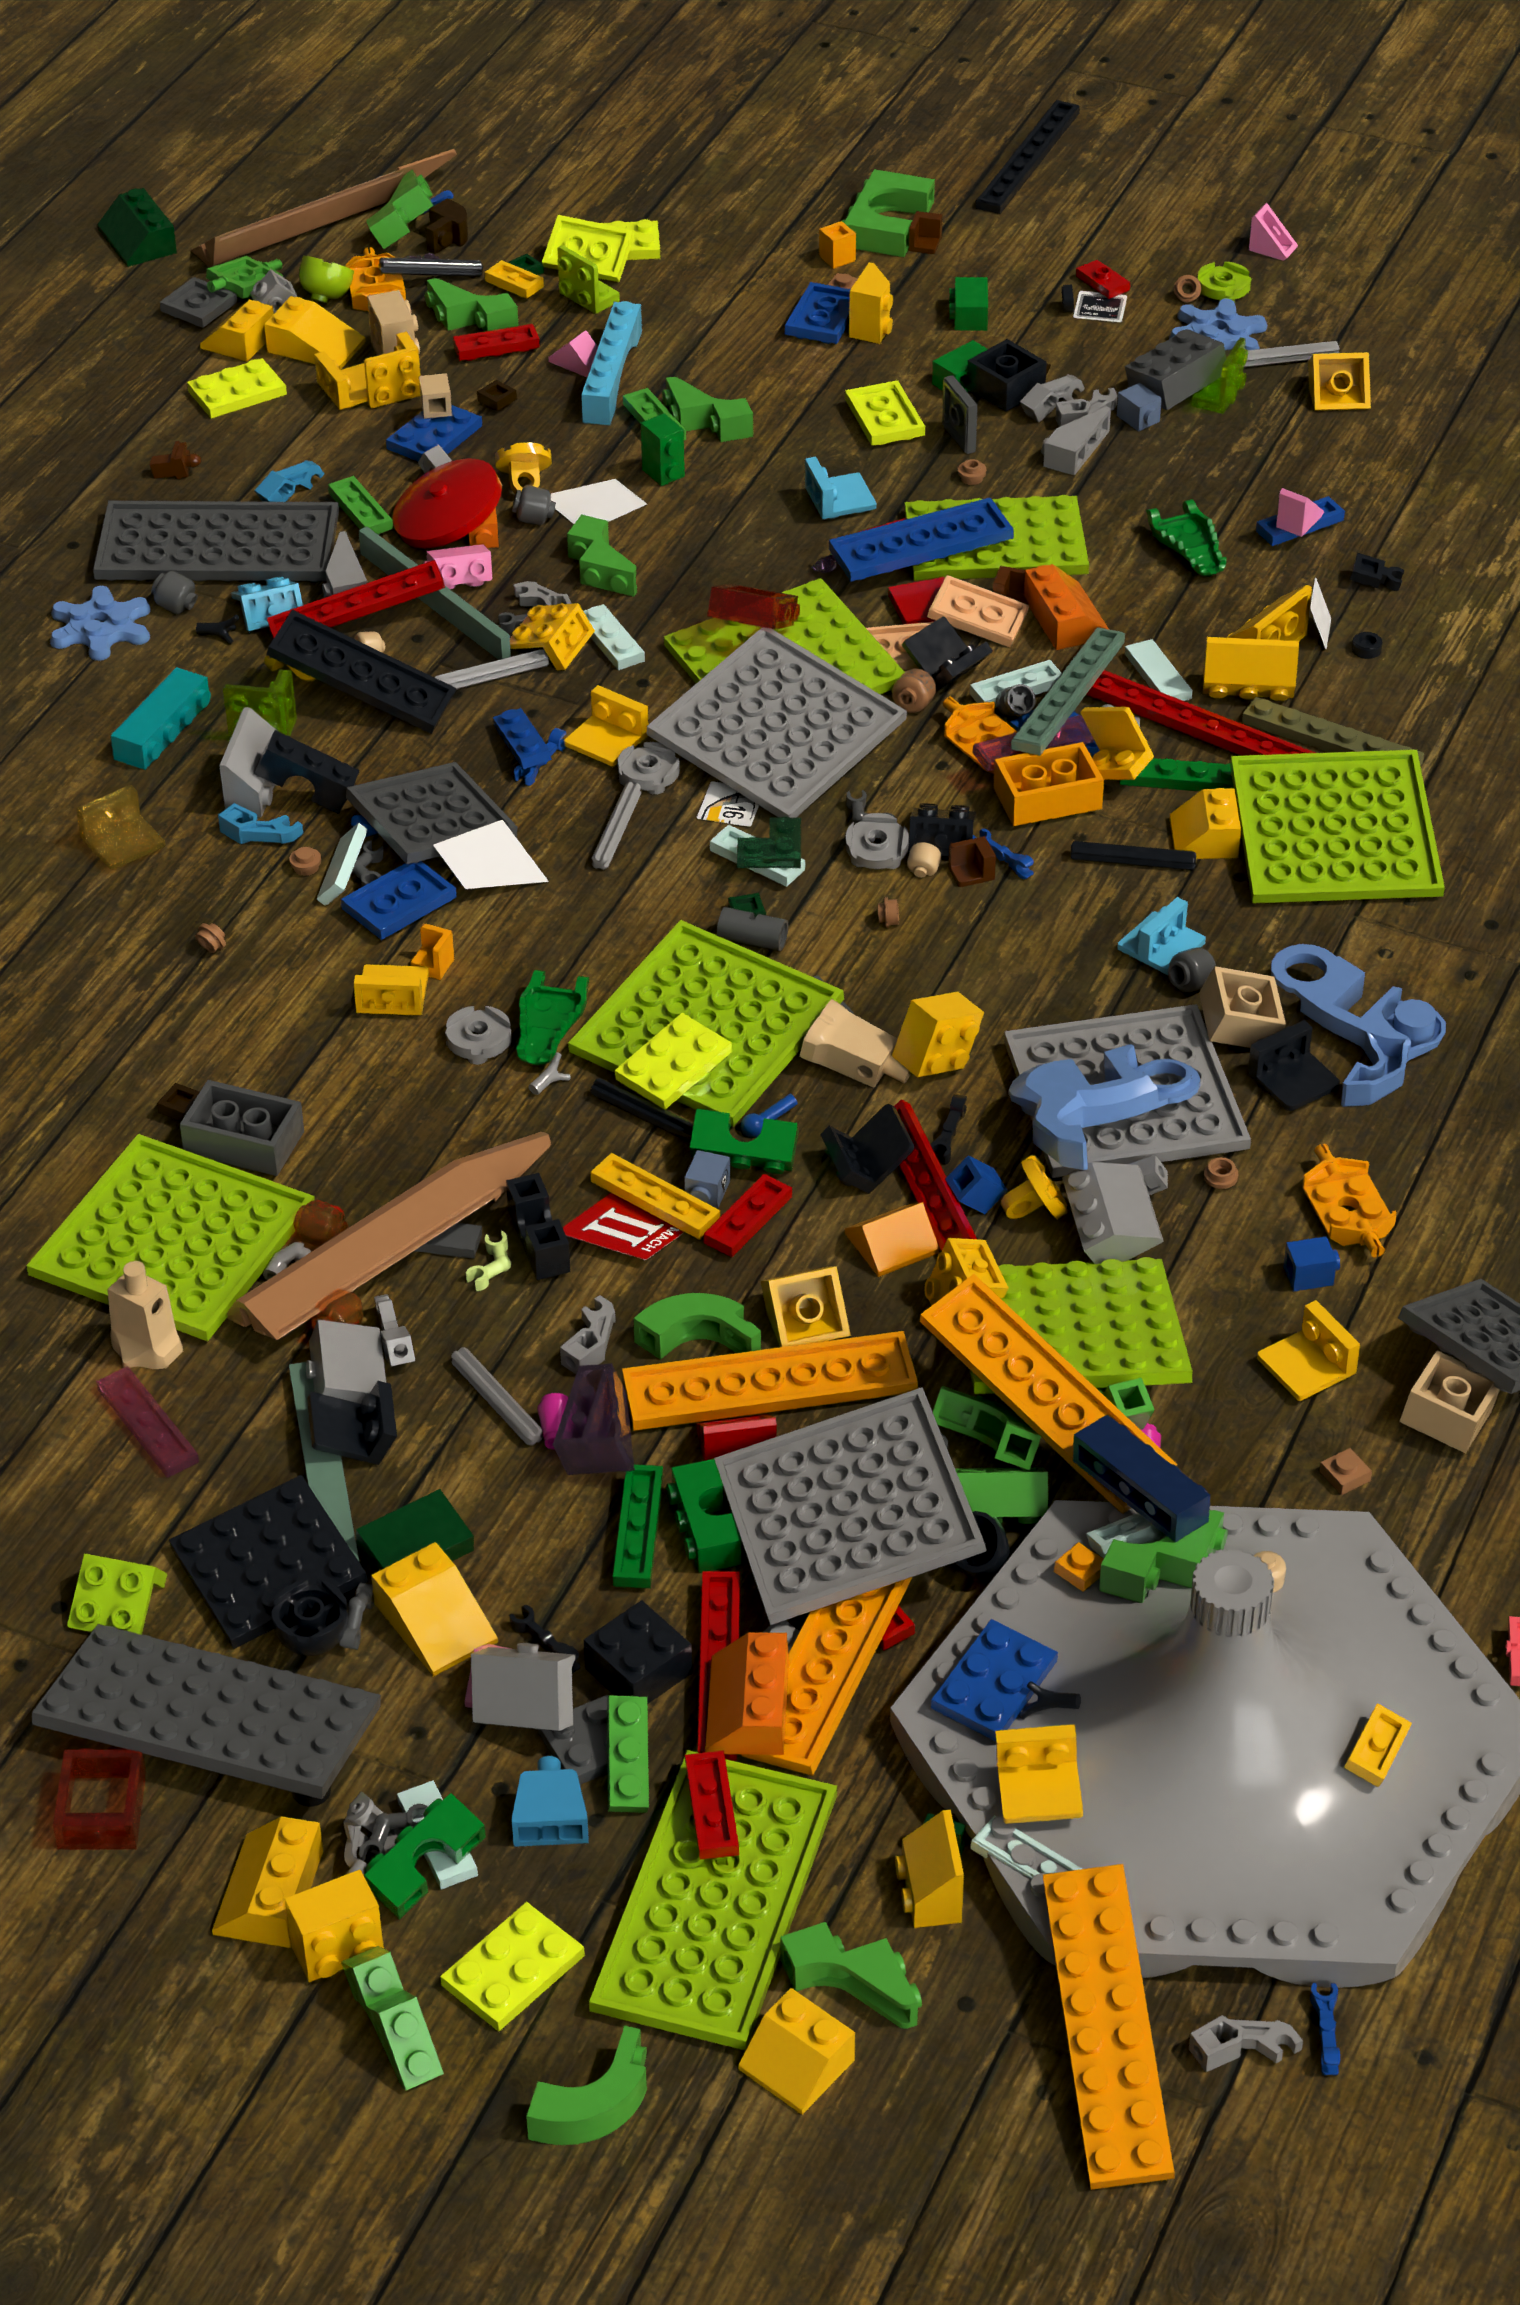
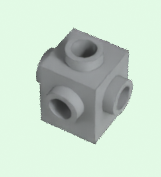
M271 269L261 280L256 282L250 292L253 300L273 306L274 313L290 296L297 297L291 282Z

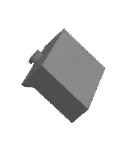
M317 1320L309 1340L311 1360L306 1362L307 1379L313 1378L314 1392L361 1404L365 1394H370L377 1381L386 1382L380 1328Z
M530 1643L517 1644V1649L488 1647L471 1653L473 1722L556 1731L573 1726L572 1666L575 1661V1655L539 1652V1645Z

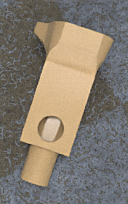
M833 999L828 1002L820 1016L808 1030L799 1056L873 1088L877 1085L883 1074L904 1084L911 1075L908 1069L892 1057L897 1042L896 1037L852 1014Z
M131 1261L124 1266V1274L107 1289L111 1321V1344L113 1349L122 1358V1366L124 1368L145 1367L149 1369H164L183 1352V1346L174 1323L167 1286L146 1276L145 1266L142 1262Z

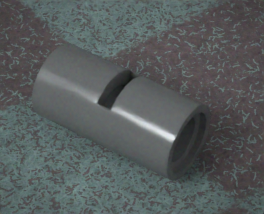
M728 907L722 909L717 926V936L726 940L776 951H782L788 934V920L762 914L754 916L752 912Z

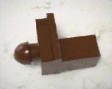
M175 441L171 454L152 456L149 465L154 479L172 476L181 479L188 477L191 467H197L201 464V457L195 453L190 454V451L187 450L186 442Z

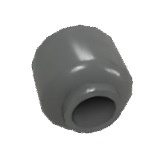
M525 485L522 490L517 489L512 512L516 513V518L521 522L542 526L546 518H553L556 502L551 501L549 490Z
M168 571L166 574L161 573L156 578L151 590L155 603L176 615L182 613L185 609L191 610L198 598V595L195 594V583L176 571Z
M1201 947L1184 950L1175 954L1170 960L1168 976L1171 983L1183 993L1199 991L1213 967L1216 966V962L1213 956Z

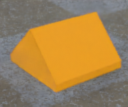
M923 1202L904 1205L845 1228V1235L878 1277L939 1254V1246Z

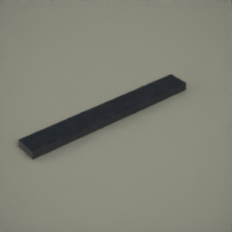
M1056 100L978 197L976 209L1001 214L1079 115L1080 106Z

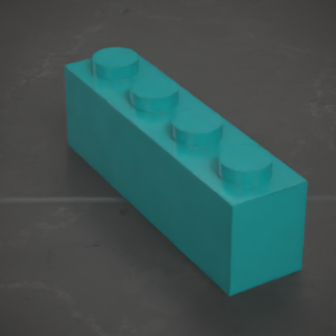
M176 667L112 733L111 742L114 760L146 770L154 760L158 759L164 749L171 742L175 741L181 731L192 723L198 713L208 706L211 699L208 678Z

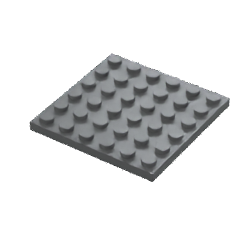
M764 625L647 725V735L790 824L906 720L907 711Z
M1197 1004L1004 1031V1043L1016 1077L1040 1064L1073 1059L1090 1085L1106 1082L1104 1052L1129 1044L1134 1045L1138 1066L1154 1060L1171 1059L1190 1065L1199 1073L1200 1088L1190 1099L1179 1103L1166 1104L1131 1118L1082 1128L1086 1140L1088 1164L1096 1161L1129 1164L1154 1155L1158 1157L1160 1162L1250 1149V1135L1213 1043L1209 1041L1207 1028ZM1168 1073L1150 1076L1153 1083L1157 1085H1170L1183 1079L1181 1076ZM1043 1151L1052 1178L1066 1176L1074 1171V1168L1061 1166Z
M923 1387L714 1458L770 1625L987 1551Z

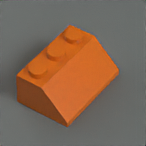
M1053 564L1041 565L1025 570L1024 596L1029 603V608L1056 650L1085 644L1098 627L1109 629L1077 580Z
M748 1632L712 1655L706 1752L724 1750V1754L784 1755L789 1668L787 1633Z

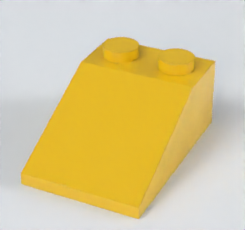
M290 296L264 324L267 352L315 364L314 354L325 351L331 360L337 362L340 370L366 342L363 335L323 307L301 297Z
M436 1542L371 1575L375 1606L433 1677L470 1658L471 1653H474V1648L498 1643V1637L456 1565Z

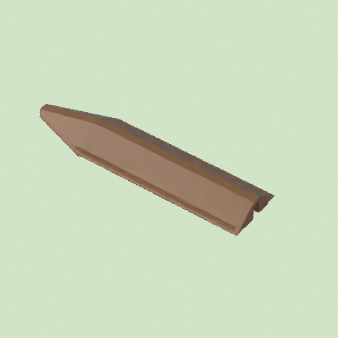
M452 149L398 167V171L214 237L190 251L207 266L213 267L388 203L405 174L413 170L417 177L422 174L425 178L456 156V150Z
M538 1132L450 1162L237 1299L227 1312L228 1317L226 1319L245 1327L252 1324L255 1332L275 1340L280 1339L491 1200L496 1201L506 1191V1180L520 1177L550 1147L551 1140L549 1134Z

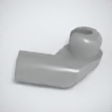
M301 1242L290 1244L274 1254L263 1272L264 1278L266 1280L272 1278L286 1269L293 1260L295 1262L309 1254L311 1250L305 1248L304 1243Z

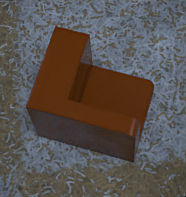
M916 211L909 228V251L928 254L936 253L942 239L943 214Z
M1000 566L993 582V592L1029 605L1024 596L1025 570Z
M985 836L949 845L948 869L959 887L995 880L996 855Z

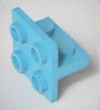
M1176 897L1169 905L1163 906L1159 912L1154 911L1118 942L1117 949L1168 975L1169 962L1172 957L1178 952L1202 947L1205 944L1206 937L1186 927L1188 902Z

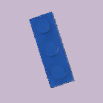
M1329 496L1313 501L1324 513L1304 535L1344 521L1345 510ZM1277 515L1257 521L1256 532L1271 546L1299 537L1277 528Z
M522 708L506 710L501 715L493 717L495 729L522 769L552 760L550 749Z

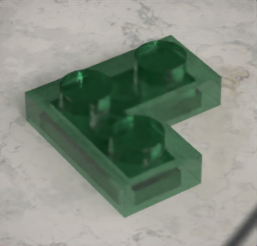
M770 817L769 838H738L737 868H801V818Z

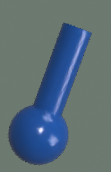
M790 1093L761 1114L751 1113L746 1115L740 1122L741 1133L748 1138H757L761 1133L764 1118L776 1120L798 1104L797 1100Z

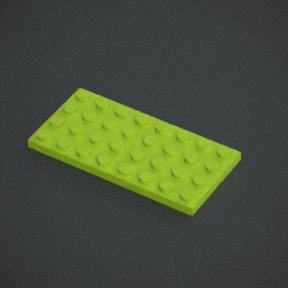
M687 1750L686 1755H687V1754H696V1753H698V1752H693V1751ZM684 1757L589 2000V2011L746 2051L780 1957V1937L787 1935L837 1797V1785L725 1759L739 1842V1855L700 1860Z

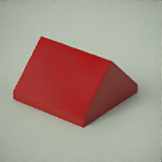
M768 1414L696 1423L703 1461L711 1460L777 1437L776 1417Z

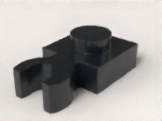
M1357 553L1350 580L1378 588L1381 583L1390 590L1399 591L1404 570L1399 567H1384L1385 561Z

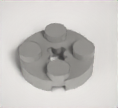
M644 742V747L634 749V745L629 746L618 757L619 782L623 786L628 782L638 783L641 786L640 790H646L650 794H661L665 791V787L672 784L679 776V758L675 757L674 751L658 742Z
M884 813L862 816V821L855 825L853 822L846 831V851L851 857V863L856 867L895 869L900 866L901 860L908 852V830L905 826L903 828L898 824L897 818ZM875 838H880L882 843L874 844L871 842H874Z
M474 1006L465 1007L453 1013L446 1023V1045L454 1054L467 1058L472 1064L479 1065L485 1063L488 1058L499 1055L512 1043L509 1018L505 1013L494 1007L485 1006V1011H474Z

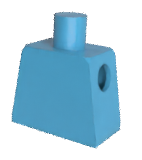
M554 1756L540 1758L537 1762V1771H524L520 1774L512 1814L514 1847L589 1843L587 1812L577 1772L573 1769H561L560 1760Z

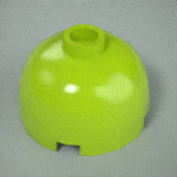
M303 256L299 268L300 284L306 291L312 294L311 299L322 303H327L328 299H338L344 296L351 286L354 270L333 262L332 264L324 262L323 259Z

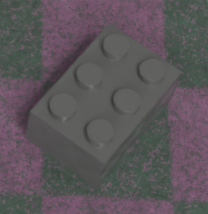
M1188 329L1179 331L1176 336L1158 344L1156 348L1144 355L1138 356L1133 362L1125 366L1128 386L1131 387L1141 383L1162 398L1161 408L1169 410L1229 373L1224 343Z
M207 1080L180 1123L183 1150L217 1162L278 1176L304 1133L301 1102Z

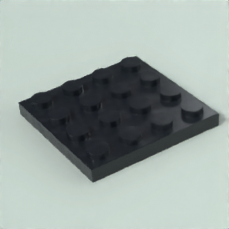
M302 1475L169 1539L172 1551L233 1649L273 1630L271 1612L274 1608L273 1601L276 1595L290 1584L300 1580H309V1584L321 1585L322 1580L330 1582L345 1594L357 1588L360 1583L368 1582L365 1570Z

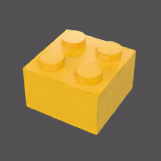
M959 992L913 999L910 1002L892 1057L917 1078L964 1069L969 1060V1054L975 1037L980 1030V1023L984 1012Z
M361 1869L285 1898L291 1947L309 1983L320 1978L331 1977L338 1971L343 1970L341 1963L343 1960L376 1946L384 1948L379 1905Z

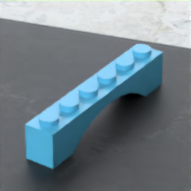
M622 301L614 302L581 394L583 423L611 424L616 409L618 389L626 357L632 347H637L642 333L641 304Z

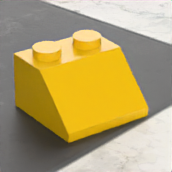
M868 263L850 289L849 337L880 344L886 334H890L892 330L893 319L890 318V310L893 304V295L890 294V282L874 263Z
M248 300L200 343V348L248 362L266 344L264 324L274 314L273 306L255 300Z
M1369 352L1313 354L1308 360L1309 391L1314 411L1371 408Z
M1234 788L1203 789L1170 813L1169 819L1174 850L1194 851L1196 859L1238 858L1241 826Z
M837 1266L823 1267L760 1281L767 1316L780 1347L824 1342L851 1336Z
M943 1810L902 1839V1855L895 1856L898 1880H905L906 1888H903L901 1891L904 1913L911 1912L914 1928L962 1923L964 1873L951 1810Z
M790 1988L763 2016L738 2065V2070L803 2115L855 2061V2032Z

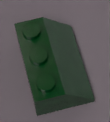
M135 188L126 193L119 194L97 224L98 230L127 267L177 253L174 225L144 188Z

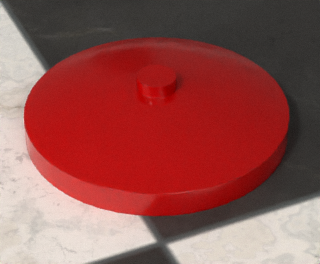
M459 459L442 464L422 475L402 494L393 512V526L400 538L412 547L435 548L452 543L479 527L494 511L502 492L501 480L494 468L483 460Z

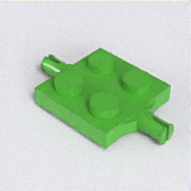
M244 256L207 268L206 279L210 280L207 282V288L212 293L224 288L236 293V296L239 298H250V292L256 282L261 280L270 269L283 277V274L277 272V270L282 269V262L278 259L270 262H260Z

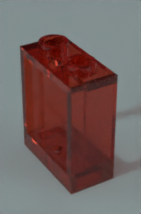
M730 583L712 586L707 616L771 629H780L794 626V622L799 618L800 604H797L798 596Z
M89 1748L64 1750L53 1822L58 1850L137 1849L146 1781V1768L142 1752L125 1748L118 1750H92ZM75 1778H129L124 1813H70Z

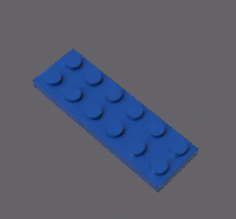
M990 497L830 539L829 550L852 582L882 573H889L904 567L919 565L934 559L945 558L964 551H972L979 547L998 544L1002 541L1013 539L1014 529Z

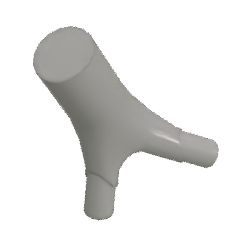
M556 1052L550 1065L529 1085V1089L533 1094H540L554 1081H569L571 1079L570 1074L558 1073L557 1071L562 1056L561 1053Z

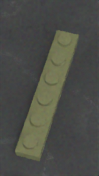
M1258 697L1254 698L1243 713V724L1330 753L1415 750L1408 746H1402L1384 740L1381 737H1375ZM1418 751L1421 766L1424 761V752Z

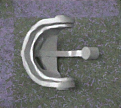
M362 1791L349 1805L347 1817L343 1822L347 1836L344 1858L346 1864L350 1867L347 1872L348 1874L361 1869L363 1875L366 1873L365 1869L368 1864L357 1859V1849L363 1843L369 1841L370 1838L363 1834L360 1829L363 1826L372 1833L376 1817L383 1813L374 1805L373 1800ZM403 1829L389 1831L384 1845L385 1854L396 1845L394 1841ZM375 1850L369 1851L370 1853H373L375 1855L379 1854V1852Z

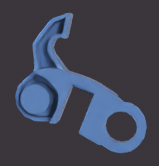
M1310 944L1289 946L1278 952L1271 962V976L1275 977L1278 986L1287 992L1294 993L1301 999V1012L1332 1033L1359 1045L1373 1064L1370 1067L1359 1062L1355 1064L1343 1082L1341 1101L1343 1107L1371 1105L1401 1087L1404 1081L1406 1063L1438 1047L1446 1033V1022L1435 1011L1433 1006L1421 1000L1410 999L1401 1001L1402 988L1393 986L1361 1018L1348 1012L1362 998L1365 972L1340 956L1336 957L1325 948ZM1308 963L1319 967L1325 975L1319 980L1311 982L1300 981L1288 975L1286 969L1294 964Z
M1129 1044L1104 1052L1106 1082L1090 1085L1073 1059L1040 1064L1023 1072L1012 1081L1008 1093L1011 1101L1020 1105L1023 1112L1034 1116L1033 1143L1063 1167L1087 1170V1146L1082 1128L1131 1118L1166 1104L1179 1103L1190 1099L1200 1088L1199 1073L1190 1065L1171 1059L1154 1060L1138 1066L1134 1045ZM1168 1073L1181 1076L1183 1079L1170 1085H1157L1153 1083L1150 1076Z

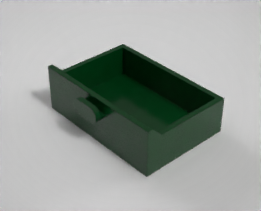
M441 1489L356 1529L357 1550L364 1554L376 1572L434 1542L440 1546L451 1561L474 1551V1535Z

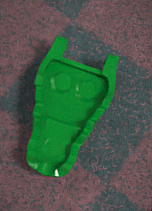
M1193 499L1183 501V515L1161 519L1157 508L1146 510L1148 523L1154 537L1185 558L1197 574L1210 577L1225 569L1227 558L1222 557L1219 550V540L1217 539V532L1214 531L1215 526L1212 523V519L1205 516L1198 509Z
M534 970L532 978L520 996L519 1001L521 1036L516 1051L521 1061L532 1065H545L552 1061L557 1047L566 1032L583 1015L587 1005L589 977L578 976L575 990L544 986L545 971Z

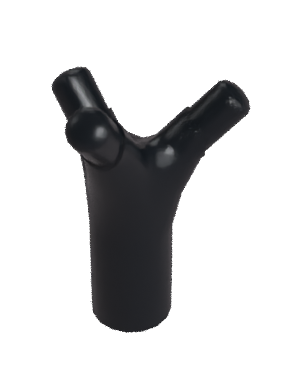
M234 615L229 620L223 622L197 623L196 632L197 634L217 635L224 638L229 644H232L234 640L227 631L236 630L234 623L239 620V616Z
M1030 1681L1027 1684V1688L1037 1695L1038 1700L1026 1707L1019 1715L1022 1719H1025L1032 1713L1050 1708L1079 1709L1081 1696L1078 1693L1049 1691Z

